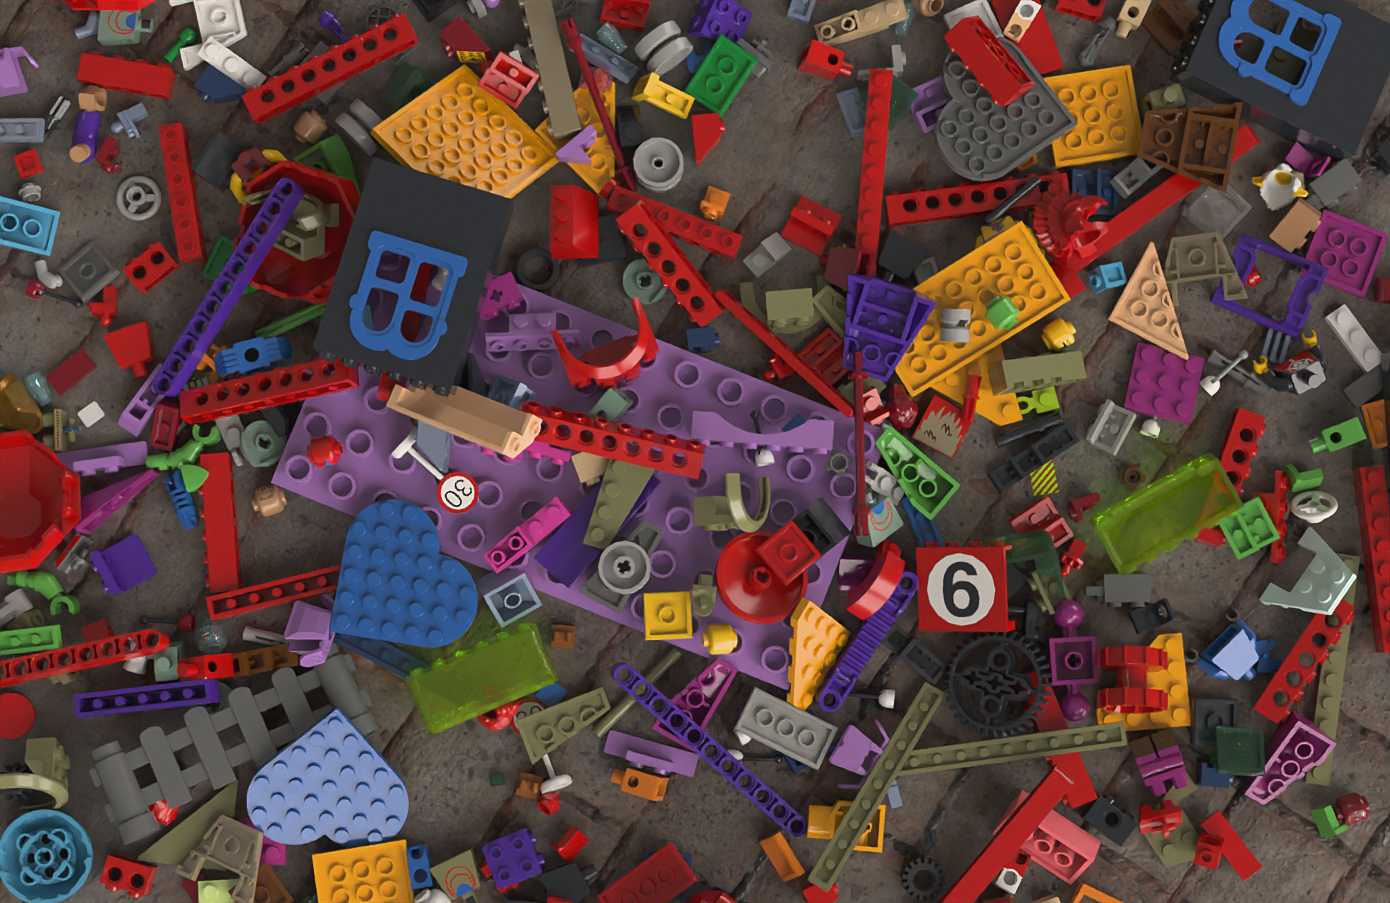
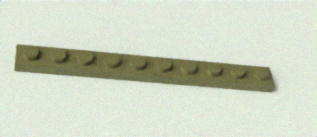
M1336 553L1356 575V579L1342 598L1349 604L1354 605L1360 557ZM1327 615L1325 623L1329 627H1335L1338 624V619L1335 615ZM1351 623L1349 626L1346 624L1342 626L1339 632L1343 633L1336 645L1330 644L1326 650L1330 653L1323 665L1319 664L1312 722L1333 740L1336 737ZM1323 636L1322 646H1323L1324 643H1325V638H1324V636ZM1334 748L1323 763L1319 766L1315 765L1305 772L1303 782L1329 786Z
M927 682L924 683L807 879L808 881L826 892L830 890L945 696L944 692Z
M1119 721L914 749L897 776L1127 745L1124 722Z

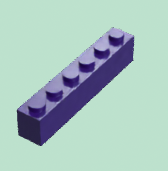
M203 679L74 694L76 718H89L220 703L219 680Z

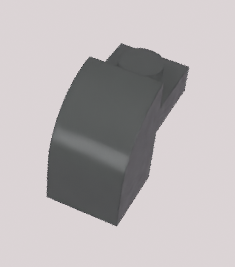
M1137 157L1127 168L1115 176L1110 183L1125 199L1162 167Z

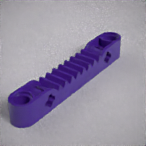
M903 570L899 583L888 600L878 611L861 622L825 677L823 684L819 686L815 693V702L821 709L833 712L841 706L853 688L857 677L860 676V671L865 668L866 662L871 659V655L875 653L876 647L881 644L882 638L891 629V624L896 621V618L902 613L916 592L919 581L915 574ZM907 576L909 578V585L906 588H901L900 581L903 577ZM828 693H832V702L829 704H824V696Z

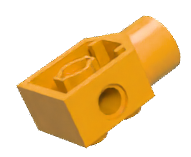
M837 799L832 807L809 805L806 838L831 840L854 801ZM881 803L853 850L882 853L885 804Z

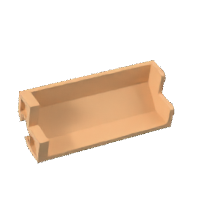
M396 384L386 405L399 413L510 458H515L534 441L535 436L540 432V424L542 422V419L535 415L524 413L459 386L455 395L449 394L448 397L435 394V391H432V388L426 387V390H421L409 384L408 389Z

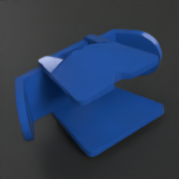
M257 337L235 343L231 349L219 352L215 356L214 364L219 376H226L229 373L239 371L238 377L243 378L251 376L254 372L264 373L272 371L273 368L279 366L271 362L288 360L292 357L293 351L290 342L285 337L269 339ZM257 349L259 351L258 360L248 362L244 356L245 352Z

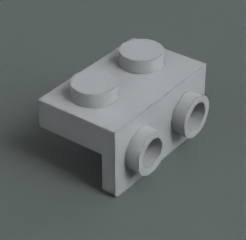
M1107 399L1105 404H1102L1098 409V417L1095 423L1089 426L1086 439L1092 446L1116 456L1136 418V414L1115 405L1111 400Z

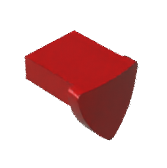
M572 826L558 843L552 840L549 846L571 863L589 840Z

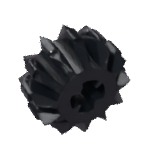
M15 762L13 767L6 765V772H0V774H33L32 771L28 772L29 766L27 764L21 767L20 762ZM0 789V794L7 792L5 796L7 801L13 798L15 802H20L22 798L28 800L30 798L29 793H35L36 789Z

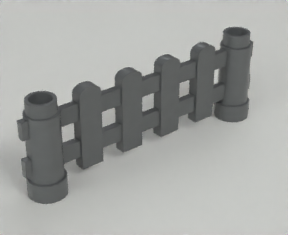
M333 643L325 663L315 665L314 669L297 677L292 668H281L272 675V682L275 687L253 696L251 690L247 687L234 689L228 696V701L231 705L229 708L210 716L206 708L201 706L194 707L184 715L187 726L168 735L158 726L145 729L140 735L142 747L125 753L122 752L118 741H114L93 750L91 754L95 761V768L90 769L89 772L95 787L103 786L110 803L105 805L104 808L111 823L116 820L118 821L119 826L117 828L124 844H130L160 830L154 812H150L149 805L166 799L170 810L194 800L189 787L210 778L214 790H217L238 780L233 767L253 758L259 769L278 753L276 748L296 739L336 706L341 709L365 737L378 731L379 728L374 716L367 709L372 703L366 689L364 688L359 691L352 672L357 669L350 653L347 655L341 654L337 644ZM322 686L329 705L312 712L304 693ZM282 704L290 722L268 731L261 713ZM238 723L246 742L225 751L217 732ZM195 743L202 762L181 771L173 752ZM150 763L158 782L141 789L133 770Z

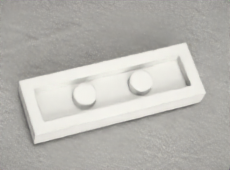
M209 36L197 53L198 56L246 89L253 86H261L267 78L211 36Z
M1345 304L1324 318L1364 373L1369 372L1381 363V352Z

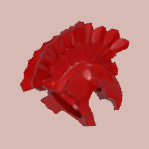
M1063 177L1057 184L1050 183L1048 191H1045L1042 195L1043 201H1037L1036 206H1033V230L1036 233V238L1044 246V250L1047 251L1048 256L1052 257L1054 262L1059 263L1062 268L1068 267V258L1071 257L1073 249L1078 250L1082 258L1090 256L1097 251L1094 243L1109 231L1111 224L1110 222H1087L1090 215L1097 213L1099 206H1107V202L1096 195L1082 196L1079 193H1071L1069 195L1067 180Z

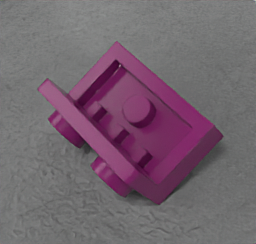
M841 556L839 559L838 589L848 593L861 584L871 572L876 557Z

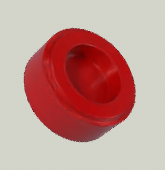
M612 177L603 186L599 194L604 199H608L611 197L615 185L620 186V181Z

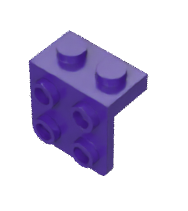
M699 0V8L696 15L690 21L688 34L693 37H707L714 42L717 41L720 34H723L737 44L744 36L752 17V12L734 0Z
M135 534L104 551L96 550L89 554L92 559L90 564L96 573H100L103 579L101 584L107 593H111V595L119 596L157 574V569L139 536Z
M527 826L483 846L484 855L499 889L544 871L543 866L546 865L541 852L537 853L534 846L537 843V839L533 830L529 831Z

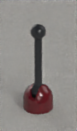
M31 279L26 291V296L40 298L43 295H47L74 304L76 308H80L83 305L80 299L74 300L47 291L44 284L38 280Z
M191 613L182 614L178 620L148 618L145 615L139 619L143 625L147 623L178 624V627L185 632H194L196 628V615Z

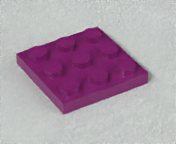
M1324 209L1319 219L1322 222L1314 231L1304 258L1329 268L1323 282L1324 284L1356 297L1364 298L1388 234ZM1300 267L1298 274H1306L1307 270Z
M1137 342L1122 408L1131 412L1190 425L1205 358L1188 354L1189 358L1185 360L1164 348Z

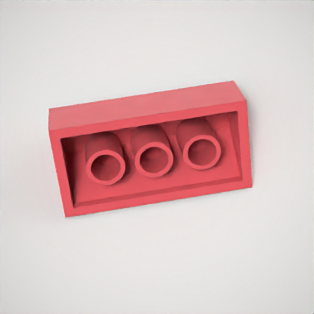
M1022 790L1017 795L992 834L995 835L1029 795ZM1052 809L1019 849L1030 854L1033 861L1071 885L1094 861L1101 841Z

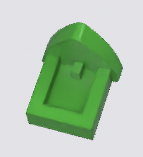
M1293 464L1285 465L1292 492L1318 487L1324 476L1321 469L1298 473Z
M182 465L180 467L187 492L199 491V487L209 476V471L195 465Z
M1331 805L1319 806L1310 810L1320 836L1323 838L1334 837L1349 829L1345 824L1338 823Z

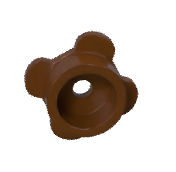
M1136 464L1128 465L1127 470L1118 474V479L1126 484L1128 491H1134L1137 485L1144 483L1146 480V476L1137 469Z

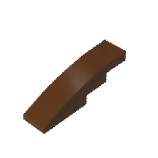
M290 643L232 654L234 676L217 679L221 681L298 666L297 652H290L288 649ZM215 663L208 664L210 671H215Z

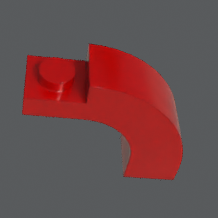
M886 538L877 545L875 563L869 575L861 584L848 592L846 609L863 621L878 611L888 600L899 583L904 570L905 561L900 558L901 549Z

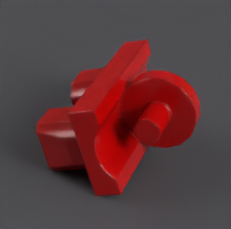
M1171 799L1165 800L1160 803V810L1154 812L1150 805L1140 806V833H1161L1163 839L1169 838V831L1176 829L1178 825H1182L1180 805L1175 806Z

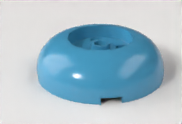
M42 809L26 813L12 822L0 839V877L8 890L25 902H60L79 890L90 873L93 849L89 835L75 818L64 812ZM44 834H47L48 838L51 839L49 844L42 842ZM63 848L68 850L69 855L67 858H63L60 855V851ZM46 852L50 853V860L46 858ZM30 853L35 854L34 863L29 862L28 855ZM48 867H52L55 870L53 877L46 875Z

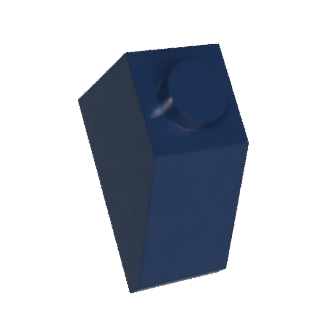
M209 64L194 85L199 91L197 94L208 103L212 100L216 104L242 100V95L247 90L211 64Z

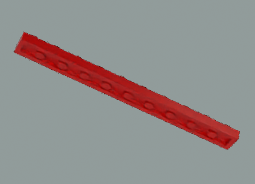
M870 68L855 249L874 251L868 276L876 277L893 70Z

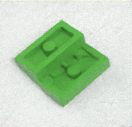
M1259 496L1216 518L1238 560L1280 538Z

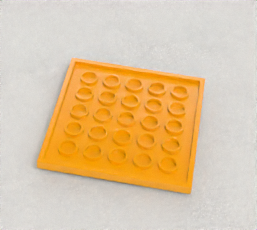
M466 64L378 124L370 133L404 167L510 199L559 162L556 158V152L504 101L477 86L480 78Z

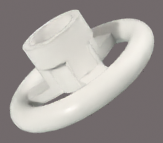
M1307 491L1298 494L1292 499L1290 504L1291 511L1297 517L1306 519L1310 523L1321 522L1323 519L1333 515L1338 507L1335 497L1322 491ZM1312 498L1307 504L1298 505L1300 501ZM1320 498L1329 501L1331 504L1330 508L1321 505Z

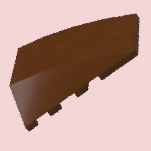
M1243 102L1146 111L1137 157L1226 193Z

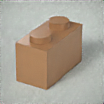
M1298 197L1270 231L1269 237L1290 253L1295 248L1299 250L1307 240L1305 238L1306 234L1310 230L1314 232L1322 221L1319 220L1321 212L1301 197Z

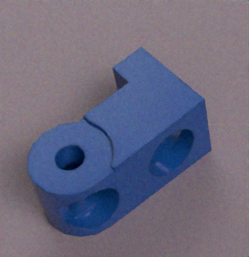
M427 844L407 847L411 890L434 887L435 881L430 871L431 863Z

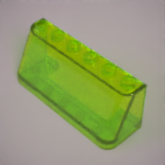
M1207 453L1098 513L1089 520V523L1120 575L1123 573L1128 575L1137 570L1139 564L1143 562L1147 564L1157 559V554L1163 551L1169 552L1179 546L1178 543L1184 539L1187 541L1194 539L1202 529H1211L1220 523V519L1226 516L1230 518L1240 512V508L1244 507V504L1218 458L1211 453Z
M530 621L517 626L518 630L511 633L508 630L497 634L496 639L490 642L482 640L474 644L475 648L469 651L461 649L453 653V657L444 660V658L433 661L429 668L423 670L422 667H419L409 672L410 676L407 677V682L428 735L439 733L553 684L559 679L536 622L532 624Z

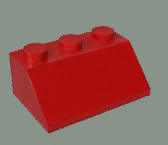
M575 185L551 186L550 250L552 258H598L599 195Z

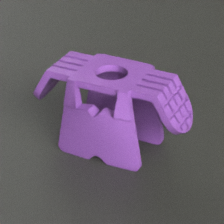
M22 46L0 49V97L26 93L28 87L17 57L26 56L36 68L40 66Z
M325 593L320 596V599L329 610L296 601L284 633L285 639H291L288 647L290 652H306L299 658L300 664L304 667L325 663L335 632L329 633L335 600Z
M877 719L874 720V723L883 737L879 747L852 725H848L829 758V762L858 773L862 777L858 784H837V788L861 789L890 740Z

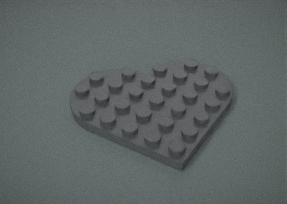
M999 36L998 40L1036 84L1009 105L1001 107L995 104L990 98V92L977 83L975 74L962 65V59L957 53L950 50L942 67V83L950 101L939 114L935 124L934 139L936 148L948 167L957 174L972 180L988 181L1004 176L1075 128L1078 124L1024 53L1014 43Z

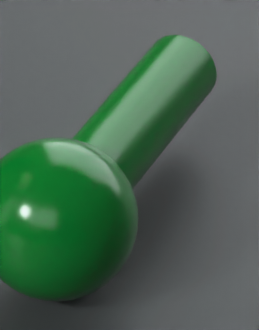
M192 28L182 29L179 34V41L168 51L163 59L170 64L180 53L181 48L195 44L197 41L196 31Z

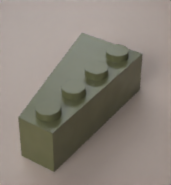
M1072 349L1059 351V354L1051 355V352H1047L1036 357L1024 356L1013 360H1000L994 362L995 365L988 369L993 397L1080 382L1087 378L1081 351L1073 352Z

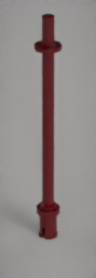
M574 18L560 22V25L567 40L566 46L574 51L619 167L615 171V175L621 173L627 190L634 192L637 188L629 170L634 168V165H627L583 52L582 42L584 39L578 33Z
M853 352L854 373L848 374V379L854 380L856 506L852 509V515H854V535L861 536L862 526L863 536H868V515L871 514V510L866 505L863 380L868 379L869 374L863 373L862 352Z

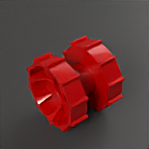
M1125 645L1096 650V668H1100L1101 671L1117 673V688H1105L1097 691V709H1100L1102 712L1106 711L1117 714H1145L1168 711V693H1165L1164 690L1147 688V673L1168 670V652H1164L1163 648Z

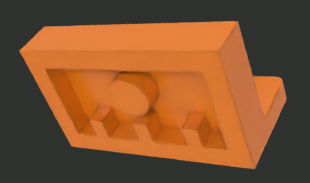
M1384 399L1361 405L1373 450L1388 446Z

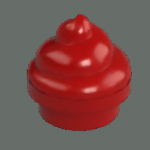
M1255 265L1252 267L1244 284L1245 286L1250 285L1254 287L1258 285L1257 282L1262 280Z
M547 792L541 794L538 798L537 807L541 812L548 816L557 813L560 808L558 792Z

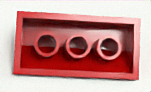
M978 15L962 18L943 36L947 41L948 48L961 57L962 65L975 74L977 83L990 92V98L995 104L1001 107L1009 105L1036 85Z

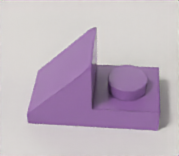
M590 124L555 153L559 162L591 164V159L582 149L584 147L587 149L596 142L597 132Z

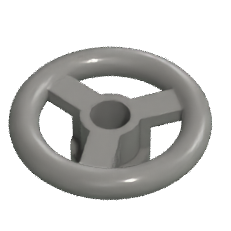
M133 176L126 179L117 190L116 203L118 209L125 217L139 221L150 218L158 211L161 204V191L158 185L152 179L145 176ZM135 183L147 184L151 187L154 194H146ZM129 187L126 198L131 204L127 209L123 203V195ZM141 194V198L136 201L135 196ZM145 202H154L148 211L141 214L134 213L139 205Z

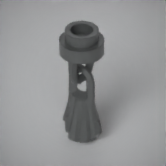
M1110 16L1101 18L1098 23L1100 27L1090 44L1078 56L1081 66H1093L1095 56L1104 39L1109 33H1114L1117 28V21ZM1096 40L1100 41L1097 46L1094 44Z

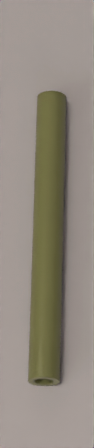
M673 648L644 678L653 685L682 655ZM638 684L635 687V694L640 695L644 693L645 684ZM628 693L592 730L601 738L637 700Z

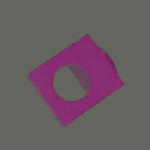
M1294 142L1283 158V161L1293 170L1303 173L1304 178L1320 176L1331 158L1329 156L1314 158L1298 142ZM1321 163L1320 167L1317 170L1313 171L1315 167Z

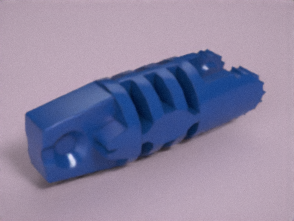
M181 470L175 471L173 476H165L164 482L169 497H172L173 508L177 510L175 513L184 530L199 526L196 506L192 505L194 501L191 493L186 490Z

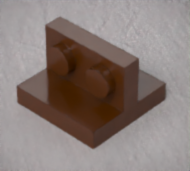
M1160 0L1155 8L1143 17L1141 25L1161 48L1170 55L1180 47L1184 39L1188 38L1190 34L1188 27L1197 16L1182 0Z
M265 862L258 868L253 903H291L295 900L268 862ZM235 886L228 890L230 895H232Z

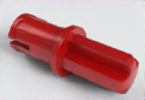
M967 374L966 388L964 394H962L964 398L961 411L962 420L972 421L974 419L977 400H980L978 395L982 377L978 375Z

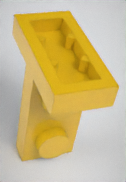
M653 72L639 78L631 99L637 102L645 100L681 119L687 118L695 99L694 97L659 81L660 76Z

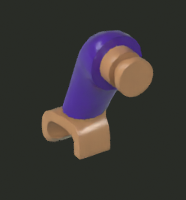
M89 85L88 88L82 89L78 93V109L84 110V112L78 113L70 149L71 159L78 163H88L95 157L100 113H96V111H104L107 105V91L93 85Z

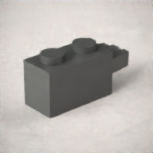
M1344 159L1305 187L1304 190L1308 192L1306 202L1319 211L1325 206L1329 210L1340 202L1338 197L1343 193L1348 196L1358 189L1356 184L1362 181V179L1348 160Z
M1150 574L1100 575V581H1096V586L1084 587V596H1097V602L1107 603V607H1121V603H1130V607H1144V602H1151Z

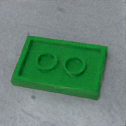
M720 34L684 92L694 97L695 100L714 113H719V116L722 117L759 59L723 34Z

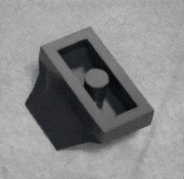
M298 401L260 410L277 436L281 438L292 433L302 406Z

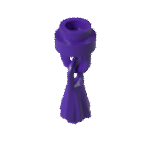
M326 10L318 18L320 25L324 29L328 28L343 44L346 43L351 36L341 28L336 20L337 16L333 12ZM349 53L352 57L356 56L355 53Z

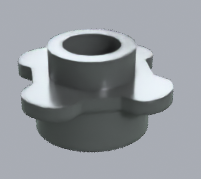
M833 450L830 460L825 463V469L828 471L832 470L837 473V476L843 477L846 474V468L852 463V458L841 454L839 450Z

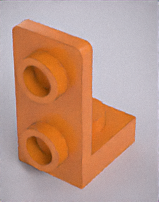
M709 186L705 199L700 204V213L704 214L703 218L714 222L716 219L722 220L730 193Z

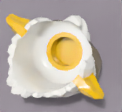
M1284 163L1270 165L1260 177L1252 178L1253 184L1260 186V194L1263 200H1265L1267 208H1271V211L1279 210V208L1292 203L1297 196L1305 197L1308 195V192L1304 190V174L1292 170L1289 165Z

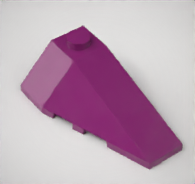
M150 469L81 499L82 519L74 528L77 532L91 534L160 473L157 470Z
M717 658L670 701L704 730L738 669ZM674 714L670 718L671 725H676L680 721L679 714ZM656 718L651 727L652 729L692 751L685 742ZM692 729L688 732V740L696 738L697 730Z
M1292 710L1285 722L1277 730L1249 781L1244 794L1265 805L1286 790L1287 785L1297 778L1301 779L1305 776V772L1313 766H1319L1323 763L1336 746V741L1312 721Z

